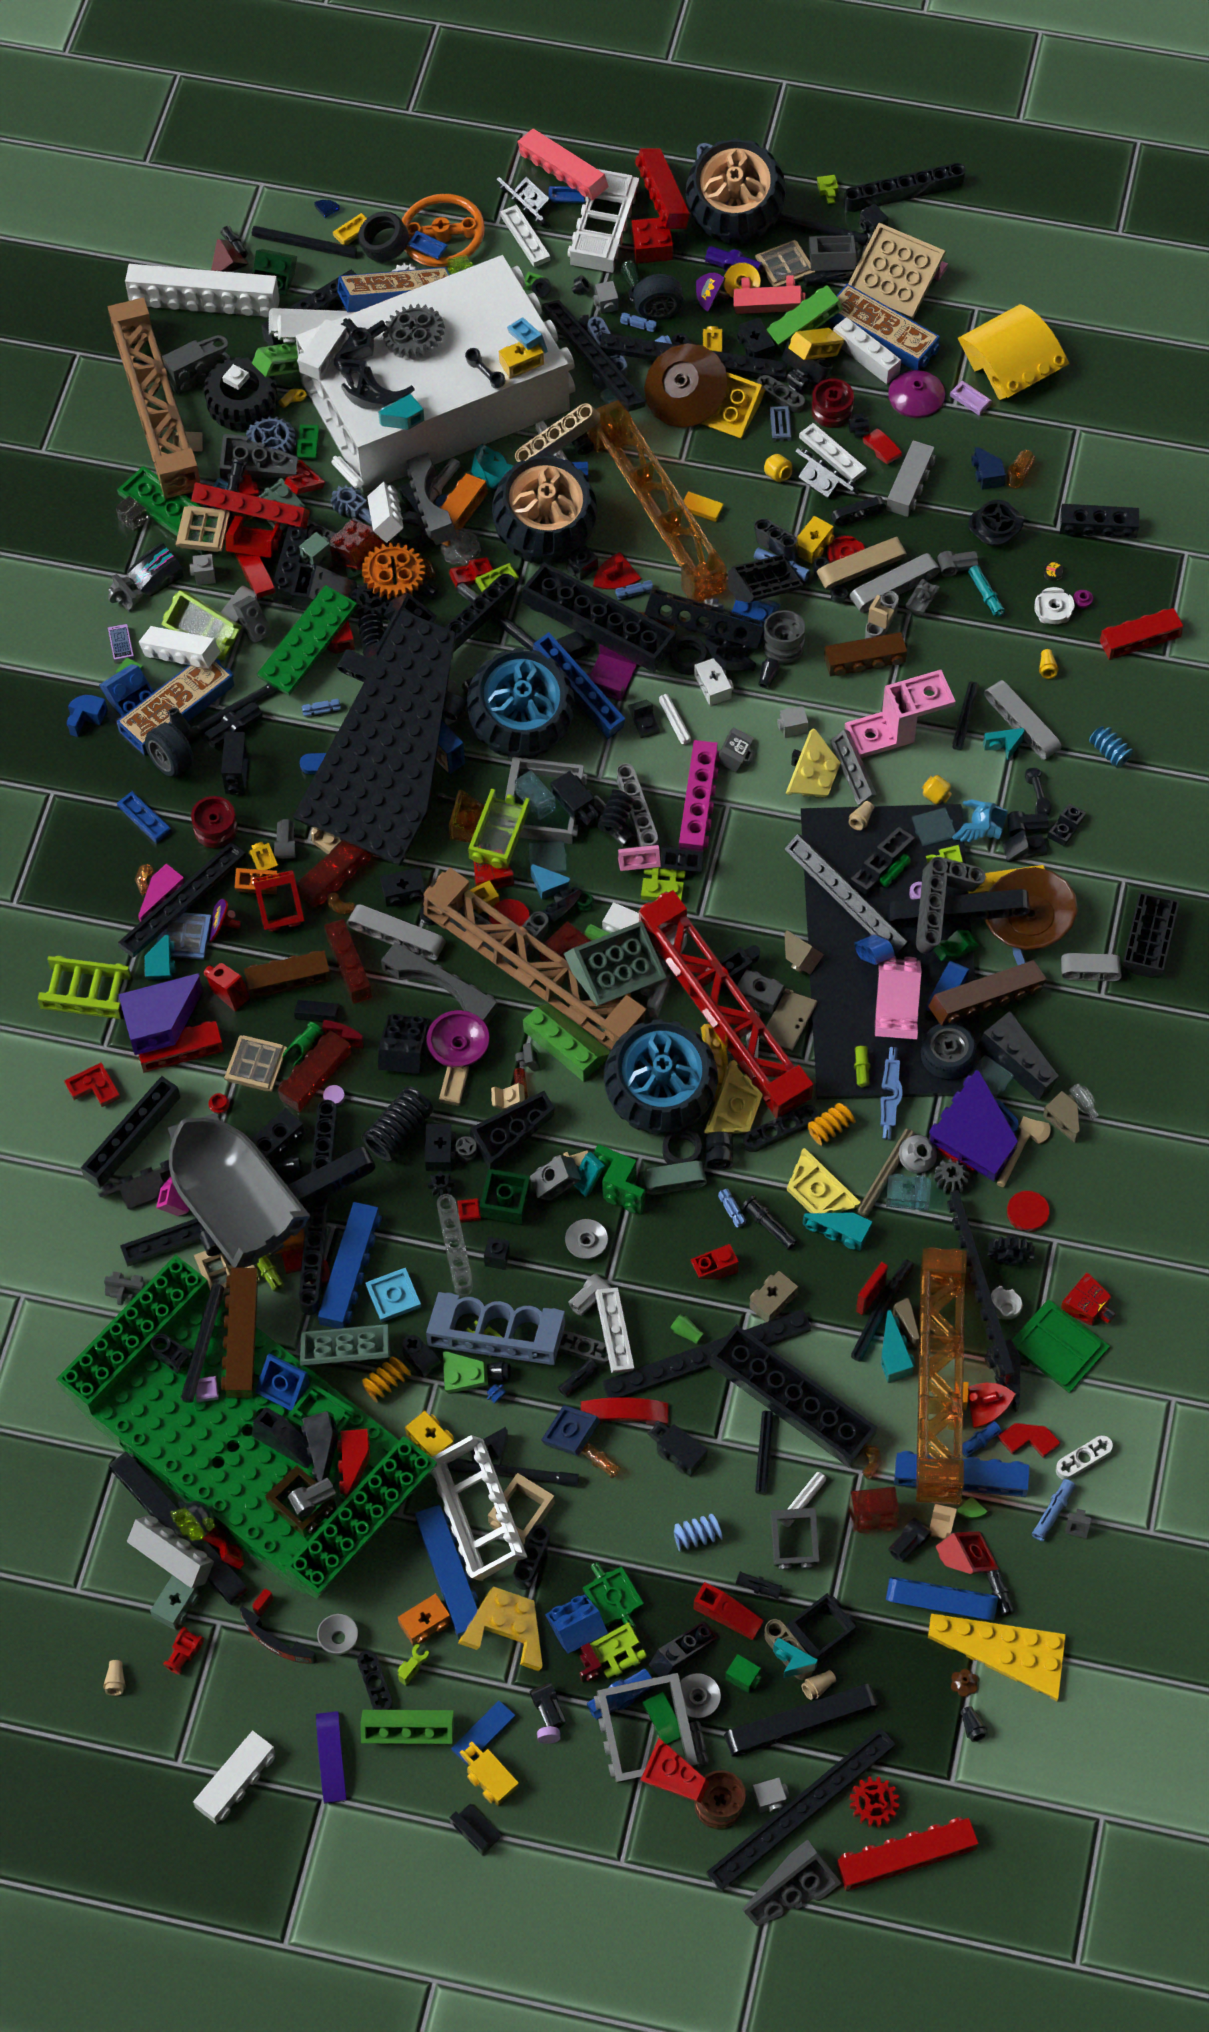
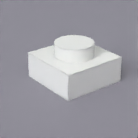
M233 364L222 378L224 383L239 390L250 376L249 372Z

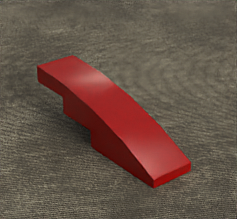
M235 553L245 578L257 599L276 593L269 574L259 556Z

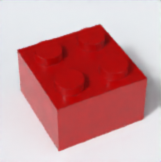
M659 218L632 220V240L636 264L673 260L670 229H665Z

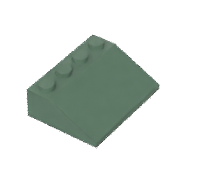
M642 921L577 946L564 953L572 974L596 1006L667 978Z
M388 1324L301 1332L300 1365L318 1366L322 1363L340 1364L344 1361L361 1362L366 1359L383 1360L390 1357Z

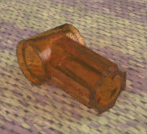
M1021 451L1015 462L1009 466L1007 474V485L1016 489L1023 485L1026 475L1036 460L1031 451Z

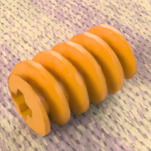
M837 1103L834 1108L828 1109V1113L824 1112L821 1117L818 1116L815 1118V1121L809 1122L808 1130L812 1138L822 1146L821 1139L828 1142V1134L834 1138L836 1137L834 1130L842 1133L841 1125L847 1129L849 1128L847 1121L855 1124L856 1120L846 1106Z
M393 1356L389 1358L390 1363L384 1362L382 1364L383 1369L378 1367L376 1368V1374L373 1372L369 1374L370 1380L368 1378L362 1379L365 1391L376 1403H378L377 1395L382 1398L385 1397L383 1390L389 1393L392 1392L389 1385L392 1384L397 1388V1379L402 1382L405 1381L404 1373L409 1377L411 1376L404 1363Z

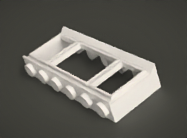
M471 1435L431 1457L437 1462V1466L431 1474L436 1479L438 1485L437 1492L444 1501V1511L452 1523L451 1530L454 1536L457 1537L459 1552L465 1559L467 1574L472 1579L483 1581L488 1576L512 1563L527 1558L484 1440ZM474 1449V1458L479 1463L482 1471L454 1485L447 1464ZM483 1480L488 1486L490 1492L489 1499L495 1505L498 1513L496 1518L501 1522L502 1527L475 1541L458 1493ZM503 1535L505 1541L509 1543L512 1552L484 1566L478 1548Z

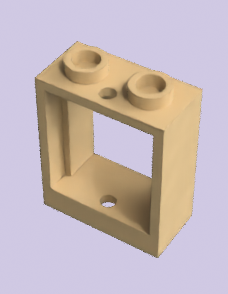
M517 1473L503 1493L506 1502L518 1490L541 1505L524 1530L516 1527L522 1544H525L532 1527L541 1524L555 1504L554 1495ZM495 1506L488 1514L489 1525L494 1530L502 1527L501 1522L496 1518L498 1513Z

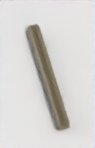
M905 1129L860 1204L858 1208L860 1215L864 1217L869 1215L900 1163V1145L905 1139L914 1136V1131Z

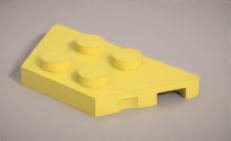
M814 728L808 734L787 788V795L802 794V796L809 797L813 795L820 798H825L829 795L840 766V761Z
M735 1060L730 1061L704 1132L706 1134L712 1132H727L729 1134L747 1133L752 1127L762 1093L752 1084L746 1074H742Z
M805 1148L802 1149L799 1161L788 1183L787 1191L810 1213H840L859 1208L861 1202Z

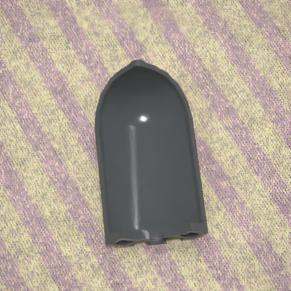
M186 1118L179 1123L169 1150V1169L172 1182L179 1196L234 1268L248 1267L259 1263V1258L268 1253L272 1256L285 1247L283 1243L291 1235L296 1236L300 1232L310 1215L256 1145L243 1132L215 1119Z

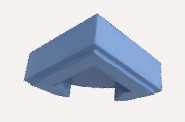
M1013 947V955L1017 965L1026 963L1023 950Z

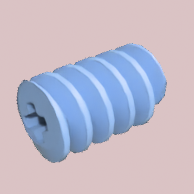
M709 1514L708 1521L704 1516H701L700 1524L694 1518L692 1519L691 1526L687 1521H684L683 1528L679 1523L675 1524L674 1537L679 1552H681L683 1544L689 1550L690 1542L695 1547H698L700 1539L706 1545L707 1537L712 1542H715L716 1535L723 1540L720 1525L713 1514Z

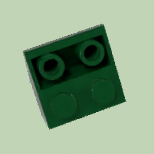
M266 249L256 250L253 274L276 276L278 293L287 295L295 275L297 256Z

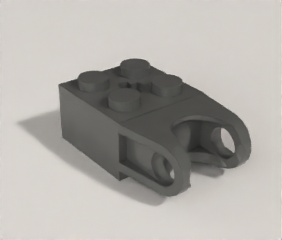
M217 335L198 343L194 340L162 356L169 383L177 395L204 383L212 369L215 370V366L219 364L216 362L219 358L231 360L230 356L225 353L228 348V341L225 337ZM217 341H221L224 343V345L220 347H215L214 343Z

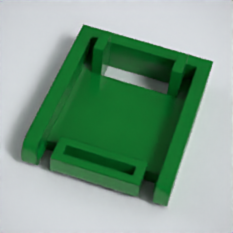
M312 1383L286 1418L289 1423L302 1430V1425H304L303 1418L329 1411L334 1414L338 1434H340L350 1421V1417L346 1413L353 1416L356 1411ZM312 1398L316 1403L304 1417L300 1411L308 1400Z

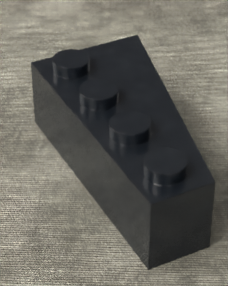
M1010 1011L983 1033L977 1045L981 1051L1038 1101L1052 1090L1059 1077Z
M544 1090L471 1127L470 1137L475 1140L477 1149L488 1169H493L554 1116V1106Z

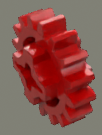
M869 1776L867 1783L862 1779L859 1780L860 1788L854 1786L853 1792L855 1794H850L849 1800L854 1801L850 1803V1809H856L853 1817L860 1816V1824L868 1821V1827L870 1828L873 1823H876L877 1827L880 1828L881 1821L888 1825L890 1822L889 1816L895 1818L896 1813L894 1810L899 1809V1804L895 1803L899 1800V1795H893L896 1789L895 1786L889 1788V1781L886 1780L884 1783H881L879 1776L876 1781H873L871 1776ZM885 1794L889 1798L890 1806L888 1805V1802L884 1800ZM859 1799L864 1803V1810L860 1807ZM875 1799L878 1800V1803H875L874 1805L870 1804L871 1801H874Z

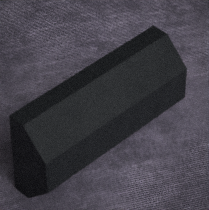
M783 554L733 566L728 571V588L738 601L753 602L796 591L803 586V583Z
M1139 892L1122 964L1131 973L1145 977L1163 974L1180 901Z

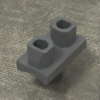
M118 574L112 575L113 583L108 589V600L111 603L118 602L122 604L128 612L134 611L135 604L142 601L143 593L139 589L131 590L132 581L128 576L120 578Z
M922 579L906 603V608L910 609L912 614L921 617L938 593L939 586L932 585Z
M113 1272L110 1277L106 1276L104 1280L105 1296L117 1298L118 1305H123L125 1300H132L144 1288L143 1277L139 1275H134L131 1280H126L122 1273Z

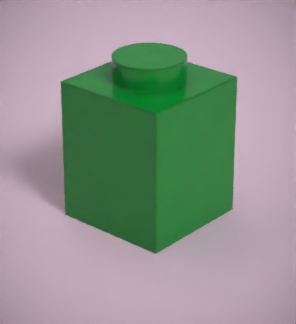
M737 1654L726 1672L725 1680L749 1693L752 1687L754 1689L758 1687L762 1679L760 1676L761 1668Z

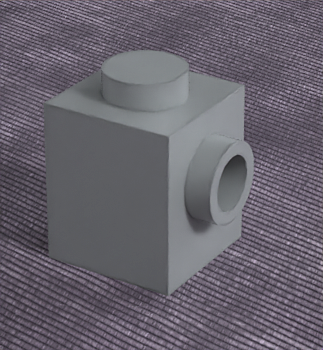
M613 281L595 284L593 300L595 307H599L600 313L618 310V295Z
M212 554L193 556L190 572L191 576H195L196 585L216 583Z
M803 706L789 707L780 711V719H777L779 731H783L785 738L808 733V720Z
M780 1778L753 1785V1795L759 1813L768 1810L770 1812H777L786 1805V1797H789L786 1784H781Z

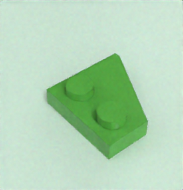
M443 1352L445 1391L448 1394L488 1385L487 1364L450 1352Z

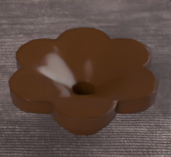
M962 1669L960 1672L952 1674L951 1679L953 1682L951 1683V1689L954 1692H958L959 1696L966 1697L969 1693L974 1694L977 1691L976 1683L978 1682V1677L975 1674H971L968 1669Z

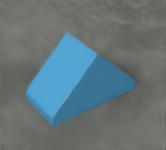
M532 864L531 877L541 899L559 893L561 888L570 886V878Z

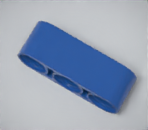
M872 935L855 942L858 956L862 960L874 965L895 956L891 943L879 936Z
M950 961L928 1000L926 1010L932 1013L928 1006L935 994L963 985L970 969Z

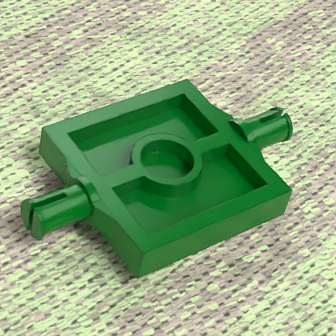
M599 1562L591 1565L596 1578L592 1583L584 1586L583 1591L599 1610L605 1627L622 1620L624 1625L629 1622L634 1629L636 1625L630 1615L642 1608L644 1603L622 1566L612 1572L604 1573Z

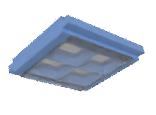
M183 913L158 936L157 942L164 935H169L171 941L174 940L175 953H171V957L204 960L212 917L205 914Z

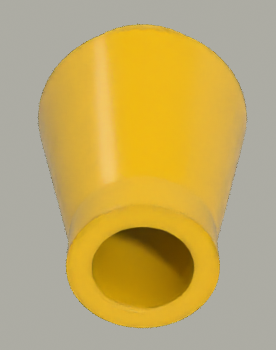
M1045 649L1041 652L1039 673L1043 678L1051 679L1057 675L1059 668L1052 650Z

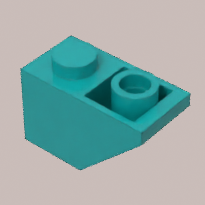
M411 394L400 398L397 402L382 408L378 412L379 424L384 427L409 430L425 421L424 409Z
M164 935L145 955V977L147 980L172 979V973H175V961H172L171 953H175L174 940L171 941L169 935Z

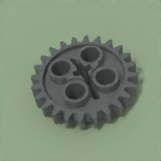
M410 304L407 310L403 306L402 312L396 310V316L390 315L391 321L385 322L388 329L382 335L386 347L388 346L389 351H393L394 355L400 354L401 358L405 354H407L408 359L411 358L412 354L416 358H418L419 353L425 356L426 350L432 352V346L438 347L436 341H442L441 336L445 334L443 331L445 326L439 312H434L433 307L428 309L426 304L422 308L419 304L415 308Z

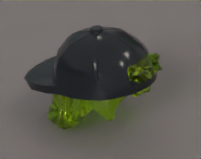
M179 1500L178 1505L181 1509L171 1511L170 1514L173 1522L180 1528L182 1535H187L191 1541H198L204 1536H208L215 1527V1517L212 1513V1508L197 1500L188 1503Z

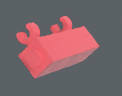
M794 275L786 276V286L751 288L749 278H742V289H734V309L736 314L788 312L795 309L806 299V293L802 292L801 286H795Z

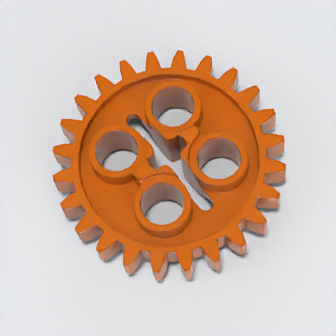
M389 543V547L382 544V549L375 547L374 552L369 551V557H365L362 564V577H364V583H368L367 588H373V594L379 591L380 597H383L384 594L387 595L388 599L391 598V595H394L395 598L406 593L413 595V590L418 591L419 585H423L425 565H423V559H420V554H414L413 548L408 551L407 545L400 548V543H397L396 547H393L392 543ZM391 558H394L396 584H393Z

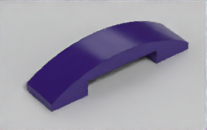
M339 1712L316 1714L323 1802L326 1804L347 1801Z

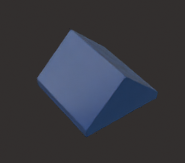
M269 1353L255 1393L291 1411L310 1386L308 1374Z

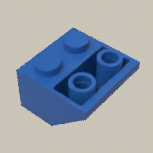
M767 598L753 602L736 600L732 612L765 622L770 614L779 610L781 604ZM743 628L736 630L740 635L747 633ZM764 630L759 642L760 644L762 643L764 638Z
M133 664L99 684L107 700L121 717L154 693L140 667Z
M585 1594L574 1597L571 1602L563 1606L554 1607L551 1612L545 1614L561 1646L567 1653L608 1634L599 1610Z

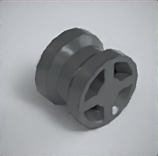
M468 1136L458 1139L455 1145L458 1159L462 1162L473 1161L477 1156L475 1140Z

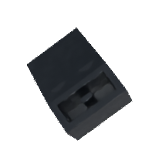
M298 563L290 592L292 608L306 610L325 585L352 600L353 590H355L357 582L317 565Z
M388 1014L378 1049V1070L420 1073L429 1018Z

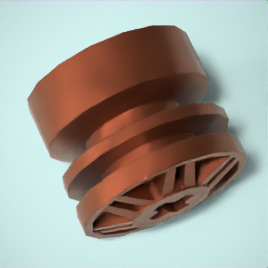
M725 1770L713 1771L705 1776L709 1781V1785L701 1803L694 1802L695 1813L706 1826L714 1829H725L732 1826L740 1817L746 1798L745 1787L735 1774ZM719 1800L723 1802L719 1806L715 1805Z

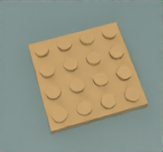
M878 223L848 284L896 312L913 319L946 252L943 249Z

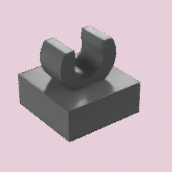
M531 1043L523 1044L524 1052L515 1054L516 1062H520L521 1067L528 1066L532 1071L539 1070L538 1050Z
M1077 1509L1076 1514L1069 1513L1065 1534L1087 1539L1091 1518L1085 1516L1086 1510Z

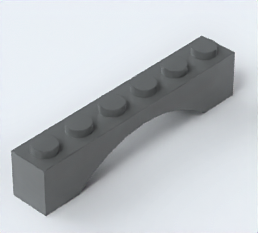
M427 452L407 460L409 468L406 469V472L411 480L410 484L414 491L417 503H420L417 505L421 515H424L421 517L425 527H427L425 530L429 539L433 538L435 544L438 545L458 537L448 511L440 509L430 501L431 491L438 477L429 453Z
M395 942L381 960L382 970L399 980H424L444 988L456 998L464 1011L471 1012L480 1017L486 1026L498 1012L497 1001L493 996L483 994L476 986L466 984L457 975L447 973L443 967L428 962L427 958L423 955H416L405 945H399Z

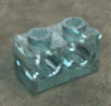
M532 770L515 780L516 794L523 802L526 798L530 799V810L539 820L556 810L554 795Z

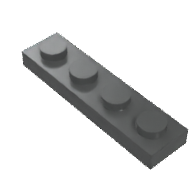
M844 729L830 741L858 806H861L865 801H871L877 794L850 732Z

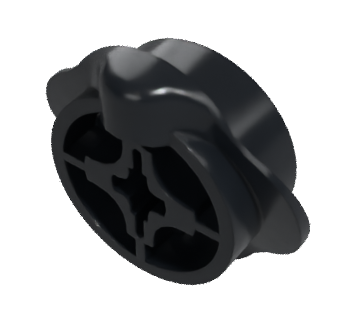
M997 499L987 502L970 516L968 529L983 543L998 546L1006 543L1012 536L1021 531L1025 518L1010 503Z

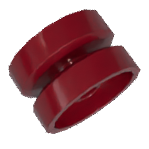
M826 379L818 383L812 394V416L814 420L827 428H838L849 422L853 415L854 391L851 386L839 379Z
M218 796L205 797L195 804L191 812L194 835L198 842L210 848L224 847L232 842L238 830L232 804L223 797Z

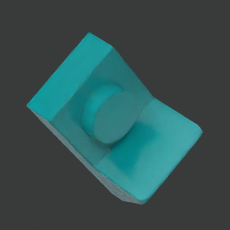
M1024 728L985 733L983 740L984 750L1004 748L1007 760H1009L1023 742Z
M779 1637L773 1645L775 1656L782 1661H790L784 1671V1678L815 1671L817 1659Z

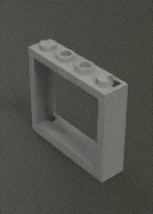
M513 757L506 796L510 794L516 799L520 773L559 778L568 771H571L574 776L577 775L581 779L583 785L587 783V774H584V765ZM571 816L568 830L524 825L519 838L572 844L573 837L578 835V825H576V820L574 821ZM501 819L500 827L514 830L516 823H511V821ZM500 831L502 836H512L507 832Z
M678 1673L598 1690L597 1696H594L596 1710L601 1709L602 1718L598 1719L601 1733H606L607 1741L603 1742L605 1754L610 1755L612 1764H608L610 1776L615 1778L616 1782L641 1777L645 1770L640 1769L622 1773L606 1696L669 1682L685 1761L690 1765L698 1764Z

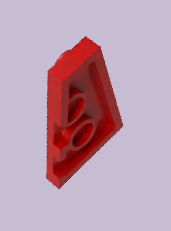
M658 1738L641 1781L701 1803L709 1781L663 1740Z

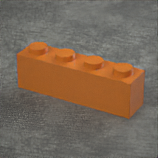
M467 473L462 480L458 481L453 492L449 493L444 504L439 507L448 511L457 535L488 494L486 481ZM454 539L443 542L441 544L450 546Z

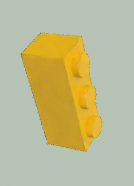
M830 328L797 331L792 336L788 348L803 360L833 357L838 355L844 339Z

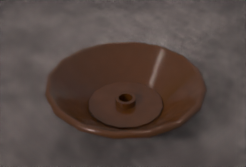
M687 343L671 347L658 356L648 370L644 385L646 403L654 416L667 425L685 428L701 424L714 415L724 401L728 385L726 369L718 355L705 346ZM682 379H685V382L683 384H680V381Z
M1037 867L1016 869L1002 876L989 889V892L1023 889L1029 893V914L1018 917L985 919L992 934L1007 946L1023 950L1045 948L1060 941L1073 927L1078 913L1076 894L1068 881L1053 871Z

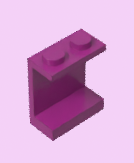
M600 644V654L591 674H586L606 697L621 701L638 664Z

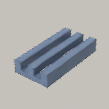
M789 406L770 407L772 442H776V439L791 441ZM775 411L778 413L779 434H776ZM781 411H785L787 433L784 434Z

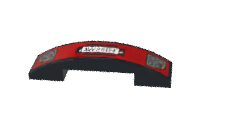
M241 1606L239 1610L247 1629L265 1648L291 1661L314 1664L317 1661L316 1654L299 1642H296L290 1648L260 1628L262 1626L261 1618Z

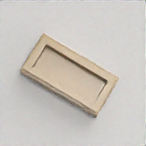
M469 1066L461 1068L447 1067L439 1097L440 1103L460 1106Z

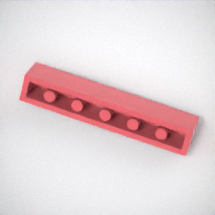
M530 130L517 141L522 157L530 159L536 166L542 167L548 174L551 173L556 176L559 181H564L571 189L579 191L582 196H587L594 200L609 187L604 173L537 130Z

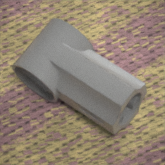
M595 1273L587 1279L583 1288L568 1303L577 1315L582 1316L597 1302L596 1290L612 1287Z

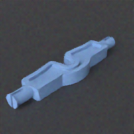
M893 1047L889 1048V1059L885 1061L882 1089L890 1090L894 1093L893 1096L881 1097L880 1126L883 1127L882 1139L886 1140L887 1132V1140H891L892 1128L895 1127L896 1109L902 1099V1085L899 1081L900 1061L897 1060L898 1048L894 1047V1055Z

